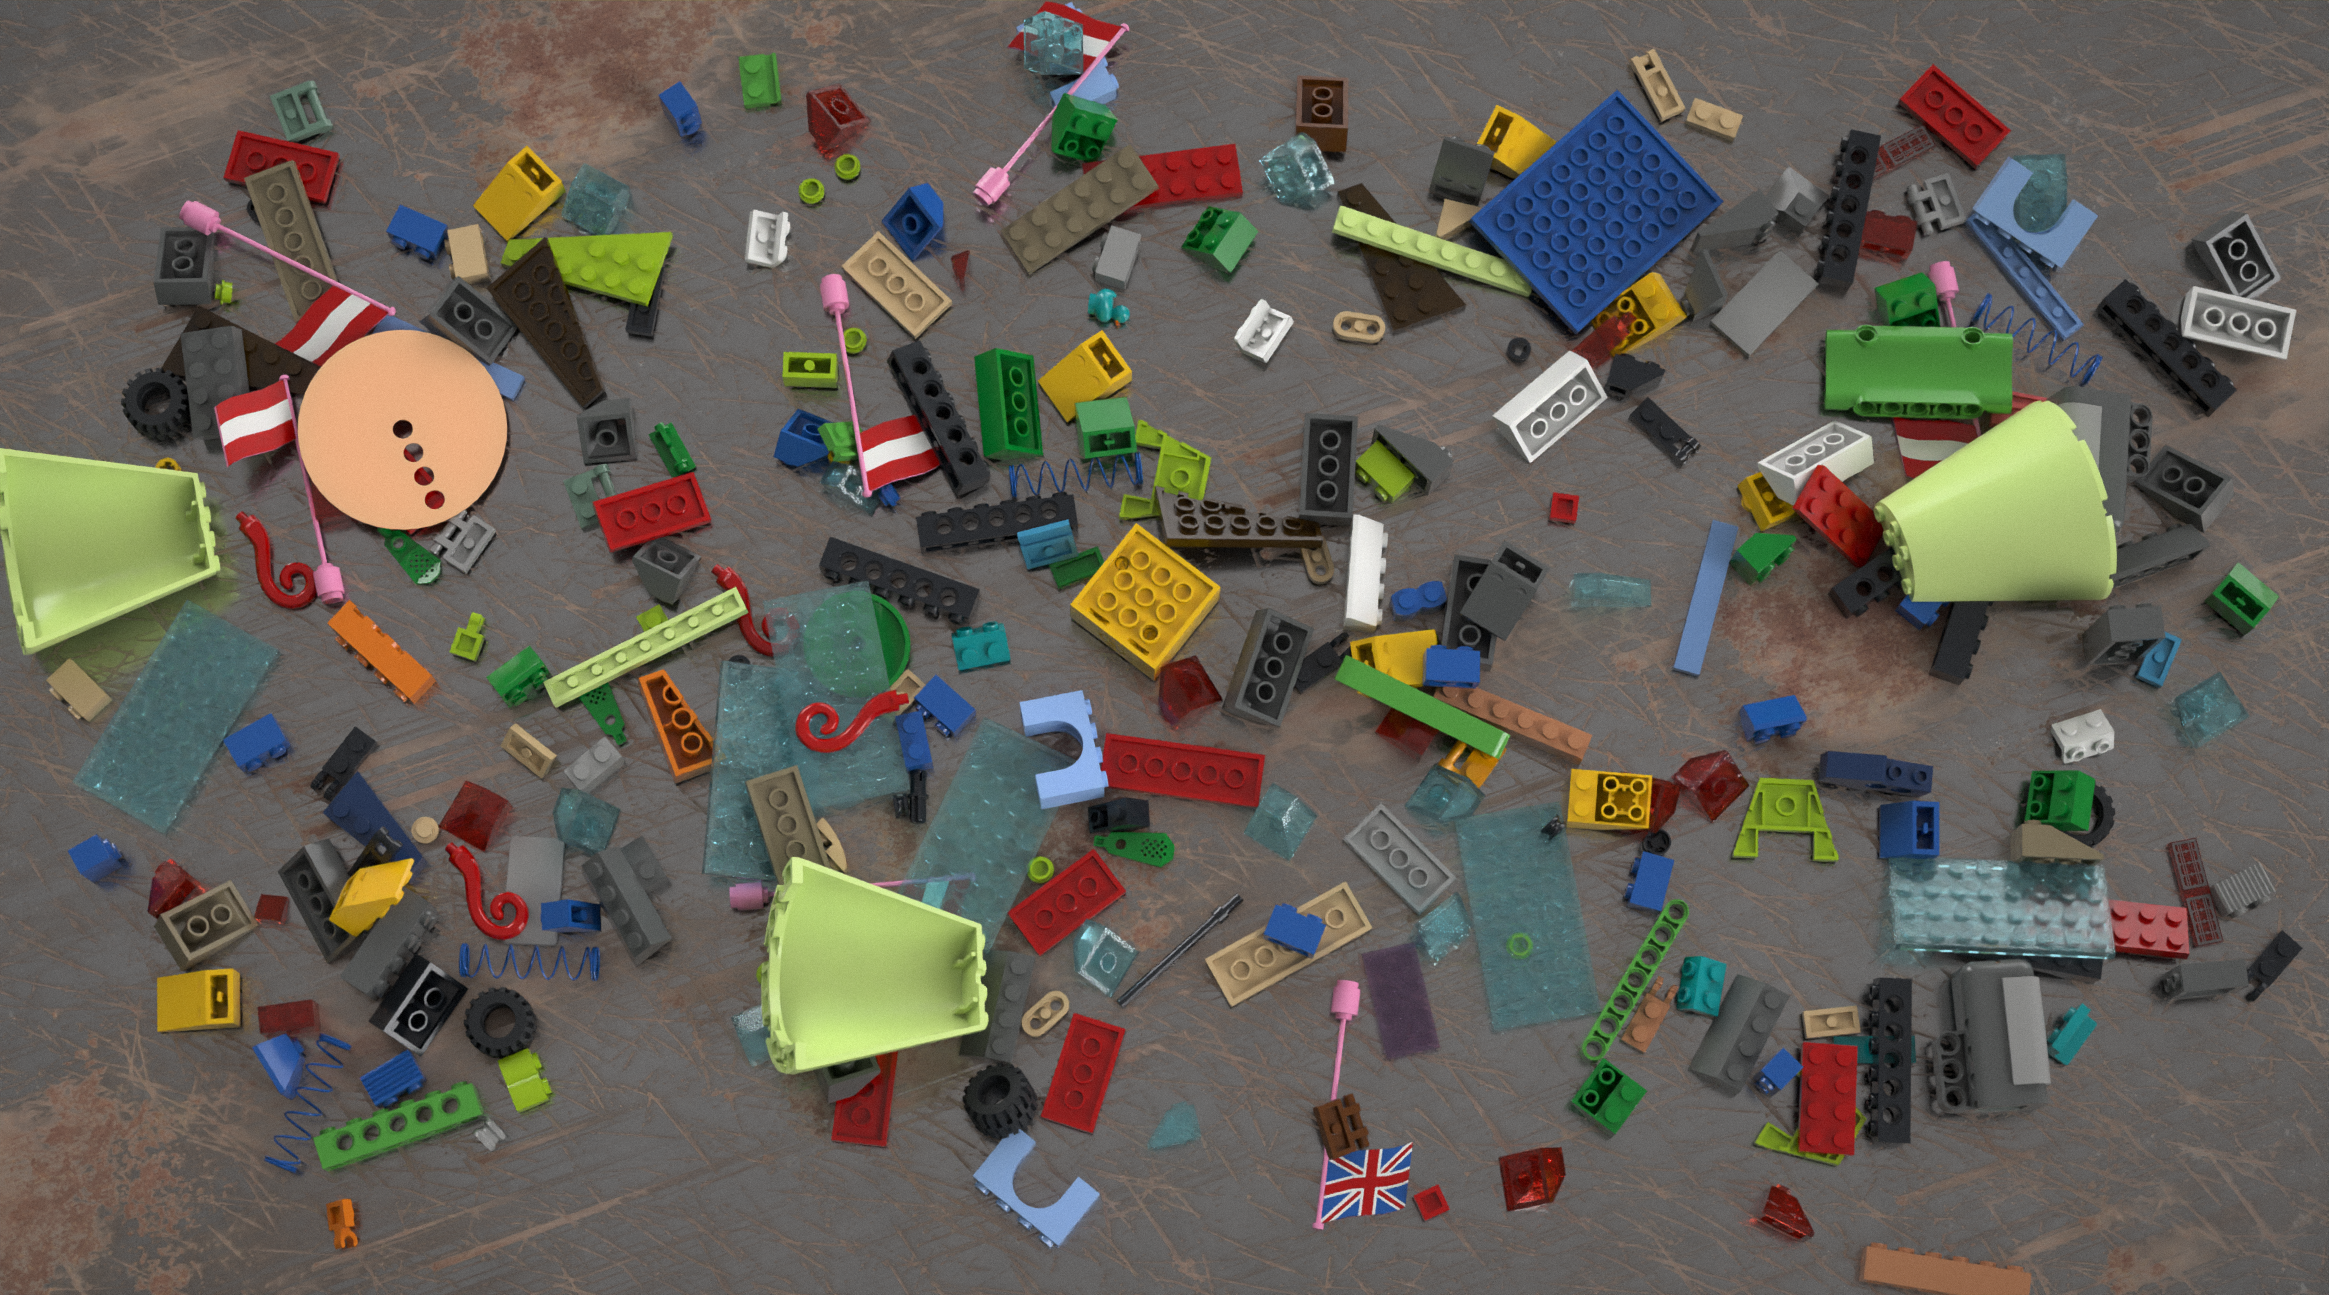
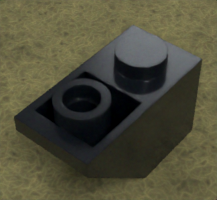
M1615 354L1603 390L1629 398L1661 382L1666 369L1660 368V365L1654 362L1647 361L1644 363L1637 361L1634 356L1629 354Z
M1122 798L1088 807L1089 833L1131 832L1150 827L1149 801Z

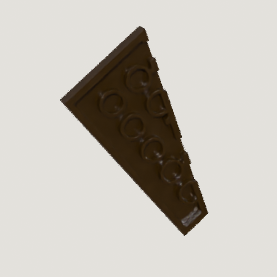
M1362 183L1338 191L1337 196L1341 206L1397 224ZM1355 240L1393 334L1466 308L1464 301L1434 266Z
M544 237L486 289L581 406L586 408L605 389L549 240Z
M201 306L197 307L182 333L227 326L242 329L249 389H264L278 382L280 376L285 374L290 378L288 380L290 394L304 397L311 380L321 367ZM180 336L161 368L165 372L169 370L175 376L186 379Z
M1155 486L1154 496L1166 546L1322 548L1323 537L1318 522L1291 516L1281 519L1270 516L1269 511L1260 510L1259 514L1246 511V506L1207 497L1197 500L1189 498V493L1179 491L1178 495L1164 492L1165 488Z

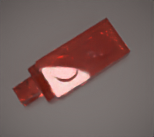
M1631 311L1625 313L1620 319L1616 315L1608 318L1578 344L1572 352L1588 360L1591 368H1593L1626 339V336L1630 334L1627 327L1637 318Z

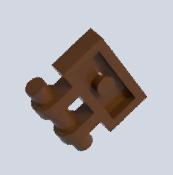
M1353 1093L1343 1096L1345 1107L1342 1106L1340 1098L1312 1107L1329 1160L1357 1151L1354 1143L1355 1139H1357L1359 1148L1370 1145L1367 1138L1369 1134L1367 1126L1363 1125L1359 1113L1361 1107L1359 1102L1356 1103ZM1346 1116L1350 1117L1353 1130H1350Z

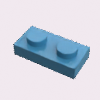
M2165 632L2166 638L2143 657L2135 676L2158 688L2163 686L2182 641L2181 638Z

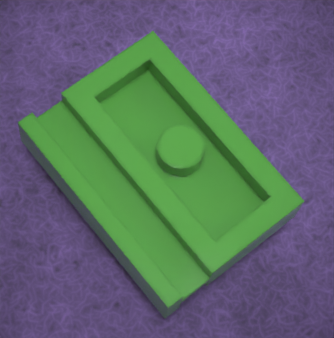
M776 53L738 57L745 109L771 106L770 104L776 103L778 105L782 104Z
M853 421L824 423L818 428L828 451H833L835 455L832 458L834 462L859 460Z

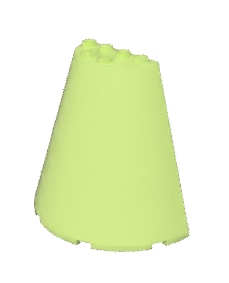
M2041 400L2027 405L1874 505L1875 518L1878 522H1881L1884 529L1883 538L1885 544L1892 546L1896 555L1892 556L1893 565L1897 571H1900L1903 591L1906 595H1909L1911 602L2102 600L2109 596L2114 585L2113 580L2109 577L2111 574L2116 573L2117 548L2112 515L2105 516L2107 511L2102 504V501L2108 498L2086 441H2078L2077 436L2072 432V430L2076 429V425L2059 406L2050 401L2042 402Z
M0 448V538L4 550L3 558L12 611L16 619L17 635L24 655L36 653L215 575L217 571H220L218 555L214 556V532L209 529V522H211L209 506L204 507L202 499L206 498L204 482H199L198 473Z
M791 857L782 872L784 885H777L772 900L764 946H769L767 948L769 962L762 963L761 976L763 1026H768V1031H770V1038H767L765 1041L771 1061L779 1072L798 1074L985 1030L988 1025V1014L985 1012L984 1004L987 999V987L981 983V976H984L986 973V961L983 960L985 935L982 934L981 924L805 859Z

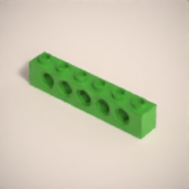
M462 1081L452 1085V1090L441 1093V1090L427 1093L425 1099L421 1101L407 1100L399 1103V1108L395 1110L381 1109L373 1112V1117L369 1119L355 1118L347 1121L346 1126L336 1130V1127H329L319 1132L320 1136L313 1139L322 1169L329 1172L484 1118L485 1114L476 1086L472 1083L467 1084V1081ZM450 1100H457V1110L453 1113H446V1103ZM424 1109H430L432 1114L430 1120L421 1123L419 1121L420 1112ZM398 1118H404V1128L399 1132H394L393 1122ZM372 1127H377L379 1130L378 1137L373 1141H368L366 1138L367 1131ZM346 1136H351V1147L347 1150H342L340 1148V1141Z

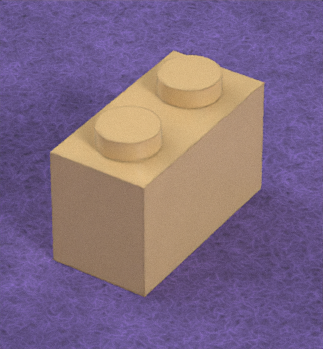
M479 225L447 230L449 239L444 241L447 255H452L453 264H449L452 280L459 276L469 285L491 281L483 235Z
M71 658L46 679L52 686L49 691L59 701L65 699L70 704L67 709L78 720L83 717L90 722L112 701Z

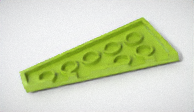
M671 232L553 237L548 238L565 284L648 306L673 234ZM543 238L509 240L500 264L502 267L510 268Z

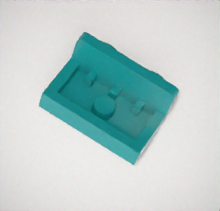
M990 621L984 623L982 627L972 629V627L966 626L958 628L956 632L951 633L958 670L1011 660L1003 623Z
M1704 956L1685 957L1682 966L1680 988L1677 994L1676 1009L1681 1011L1691 1010L1710 1017H1718L1727 964Z
M2083 1003L2075 1008L2071 1006L2062 1017L2065 1022L2060 1029L2056 1027L2047 1038L2049 1042L2047 1045L2048 1054L2064 1066L2071 1062L2097 1026V1023L2087 1016L2091 1009Z

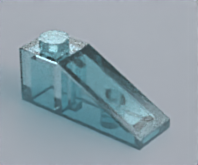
M1574 573L1571 579V606L1651 607V580L1604 573Z

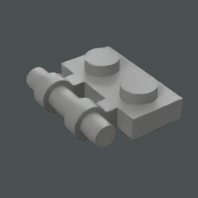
M1949 173L1924 180L1922 184L1925 191L1918 192L1916 184L1906 187L1909 195L1907 200L1909 205L1914 208L1917 216L1915 219L1917 226L1921 227L1924 235L1934 232L1931 225L1932 222L1937 221L1940 230L1965 223L1967 220ZM1929 200L1933 212H1926L1923 205L1924 201Z
M466 510L446 520L448 523L440 534L437 533L432 539L434 543L429 548V551L436 556L442 548L447 549L448 551L443 556V559L467 574L496 532L495 528L472 515L467 523L464 522L463 519L468 513ZM460 529L461 532L455 541H450L449 539L454 531Z

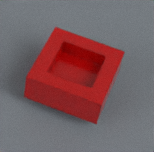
M1553 492L1549 520L1575 524L1579 496Z
M1439 1185L1413 1195L1424 1222L1450 1210Z

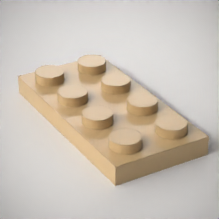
M879 231L841 266L842 270L914 339L921 335L952 305V300Z

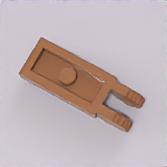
M1659 975L1649 993L1645 994L1620 1039L1623 1043L1643 1054L1670 1008L1669 1004L1679 988L1673 984L1668 989L1664 1001L1657 999L1654 996L1661 988L1664 980Z

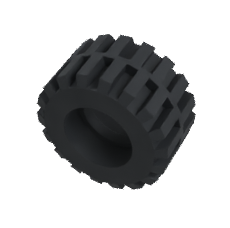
M151 368L145 369L146 373L143 375L140 372L136 373L135 376L137 378L134 381L129 379L127 382L129 388H124L122 391L125 398L121 399V405L124 407L123 413L127 420L140 434H145L151 439L157 436L159 440H165V435H169L172 438L176 436L175 431H184V423L189 424L191 422L189 417L188 391L184 382L178 376H175L172 371L167 370L165 372L162 368H156L155 372ZM158 393H168L171 395L170 404L165 411L157 415L145 413L146 403L153 395Z
M492 987L488 988L489 991L486 993L481 991L478 993L479 997L476 1000L472 999L470 1001L471 1007L470 1009L466 1008L465 1011L467 1018L464 1020V1026L467 1030L465 1031L466 1036L474 1047L489 1057H499L502 1059L526 1049L525 1045L528 1042H532L534 1038L532 1034L536 1032L537 1028L535 1025L536 1015L533 1013L532 1006L517 991L513 989L508 990L506 987H500V989ZM499 1008L510 1009L515 1015V1025L512 1031L501 1038L489 1036L485 1028L488 1016Z
M997 1063L994 1067L991 1064L986 1066L987 1069L984 1071L979 1070L976 1072L977 1076L975 1078H970L968 1081L970 1085L964 1088L966 1095L962 1096L965 1111L979 1132L981 1131L987 1137L991 1135L995 1139H998L999 1136L1008 1138L1009 1134L1013 1133L1016 1135L1019 1133V1129L1022 1127L1025 1129L1029 1125L1027 1123L1029 1120H1033L1035 1116L1033 1111H1036L1038 1108L1036 1103L1038 1098L1021 1069L1015 1068L1013 1064L1009 1063L1006 1066L1003 1063ZM1006 1097V1098H1005L1003 1101H1001L1000 1103L995 1104V1103H996L998 1100H1000L1001 1098Z

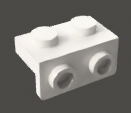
M758 210L750 212L744 262L774 268L785 260L787 255L785 238L790 230V222L787 221L788 213L782 212L779 215Z
M1260 299L1257 305L1252 308L1243 326L1238 329L1234 342L1243 354L1267 363L1294 321L1291 316L1270 308L1265 300Z
M2101 709L2051 725V733L2062 750V761L2064 764L2079 761L2095 754L2105 753L2114 748V730Z

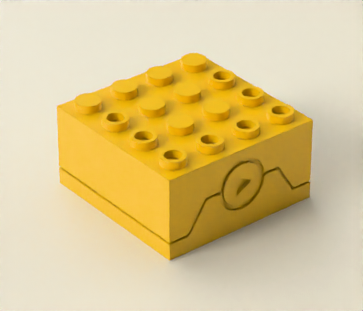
M1136 523L1070 604V617L1155 681L1219 601L1221 587Z

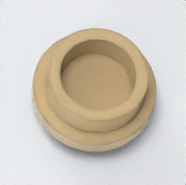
M421 817L412 825V836L419 843L429 844L438 837L439 826L434 819Z

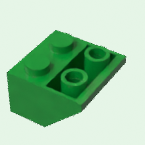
M1063 93L1052 115L1051 150L1053 153L1086 162H1096L1118 119L1104 104Z
M1208 206L1201 214L1200 220L1193 230L1187 235L1181 248L1213 269L1231 273L1259 231L1240 212Z
M1923 272L1874 288L1877 310L1884 326L1941 327L1935 284Z
M1126 396L1074 403L1079 454L1086 459L1137 452L1135 426Z
M1755 533L1736 550L1729 564L1750 586L1756 580L1760 584L1771 574V571L1776 567L1775 564L1779 567L1790 557V554L1795 550L1792 546L1797 538L1794 535Z
M2237 562L2204 602L2242 634L2246 635L2268 613L2279 596Z
M529 645L486 678L509 708L512 705L518 706L527 699V694L532 690L543 688L545 686L543 682L552 675L544 662Z
M2079 770L2032 771L2025 821L2038 820L2041 821V825H2050L2062 831H2088L2096 779Z
M1602 1058L1571 1100V1103L1592 1124L1612 1138L1646 1094L1647 1090L1606 1059Z

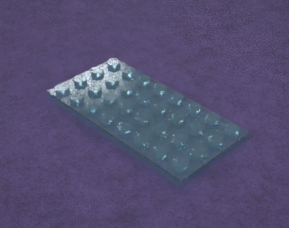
M858 582L764 600L763 607L795 766H798L811 809L815 810L910 791L911 788L895 712L876 717L853 743L836 752L819 753L812 751L799 741L795 732V722L802 709L813 703H825L832 706L839 716V724L836 731L828 735L820 733V727L827 722V718L823 714H817L811 718L809 729L815 737L820 739L836 737L847 729L869 700L881 693L891 691L869 582Z
M187 599L76 775L73 783L167 836L223 746V739L227 738L280 654V651Z
M731 661L720 662L702 874L777 883L745 781L797 765L815 818L820 753L806 748L799 741L795 732V722L802 709L813 703H824L825 688L815 680L811 673ZM823 714L814 715L809 723L811 733L820 739L822 735L820 727L823 722Z
M984 717L897 894L981 924L982 934L985 935L983 953L988 955L1060 806L1041 809L1035 775L1068 768L1077 760Z
M1560 801L1454 819L1493 1031L1601 1013L1566 830L1564 827L1551 841L1548 840L1546 833H1541V830L1556 815L1560 817V822H1564Z
M1901 857L1888 858L1887 860L1895 950L2114 959L2116 951L2104 865L2041 864L2028 861L2014 863L2013 861L1959 858L1909 859Z

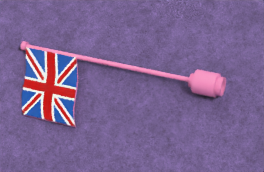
M1337 980V986L1333 988L1331 1013L1336 1014L1335 1019L1340 1020L1331 1100L1337 1098L1346 1021L1352 1020V1016H1358L1361 990L1358 989L1359 983L1354 981ZM1413 1142L1389 1149L1358 1150L1333 1160H1329L1325 1149L1316 1223H1313L1312 1228L1323 1230L1324 1224L1322 1223L1348 1216L1386 1214L1404 1208L1406 1205Z

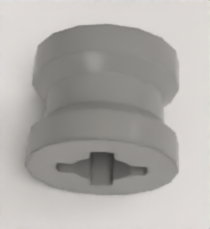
M490 1117L484 1121V1125L481 1128H476L473 1131V1134L491 1152L495 1149L496 1143L499 1140H504L508 1137Z

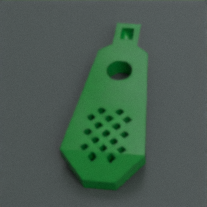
M380 527L377 529L385 538L384 546L416 585L431 584L440 575L441 560L400 530L392 531L391 529ZM397 540H402L403 546L395 548L394 543Z
M609 682L579 696L606 735H612L617 745L627 741L622 731L625 724ZM609 716L615 717V722L612 725L606 724V718Z
M1111 832L1107 837L1095 835L1093 846L1106 847L1108 854L1159 868L1173 860L1175 845L1166 833ZM1119 840L1126 843L1125 848L1118 849L1115 846L1116 842Z

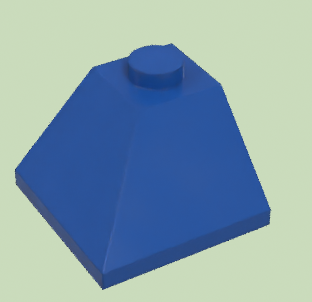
M929 183L908 188L882 219V223L911 260H915L943 227V201Z
M797 409L780 431L773 457L785 464L798 467L828 455L830 451H828L818 428L824 423L834 422Z
M285 1033L252 1047L279 1093L290 1100L296 1098L295 1088L299 1087L305 1058L302 1055L305 1049L297 1037L292 1039L291 1036Z

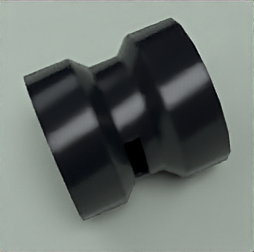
M1655 828L1650 830L1642 840V852L1663 857L1671 846V837L1664 829Z

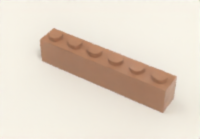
M1437 687L1434 698L1508 733L1513 739L1576 765H1580L1592 737L1589 733L1479 688Z
M1871 1243V1247L1862 1248L1859 1272L1860 1282L1939 1295H2029L2032 1273L2023 1272L2024 1268L2020 1266L2007 1265V1269L1996 1268L1997 1263L1980 1261V1265L1969 1263V1258L1953 1256L1952 1260L1942 1259V1254L1936 1252H1925L1924 1256L1914 1254L1915 1249L1898 1247V1251L1888 1250V1245L1881 1243Z

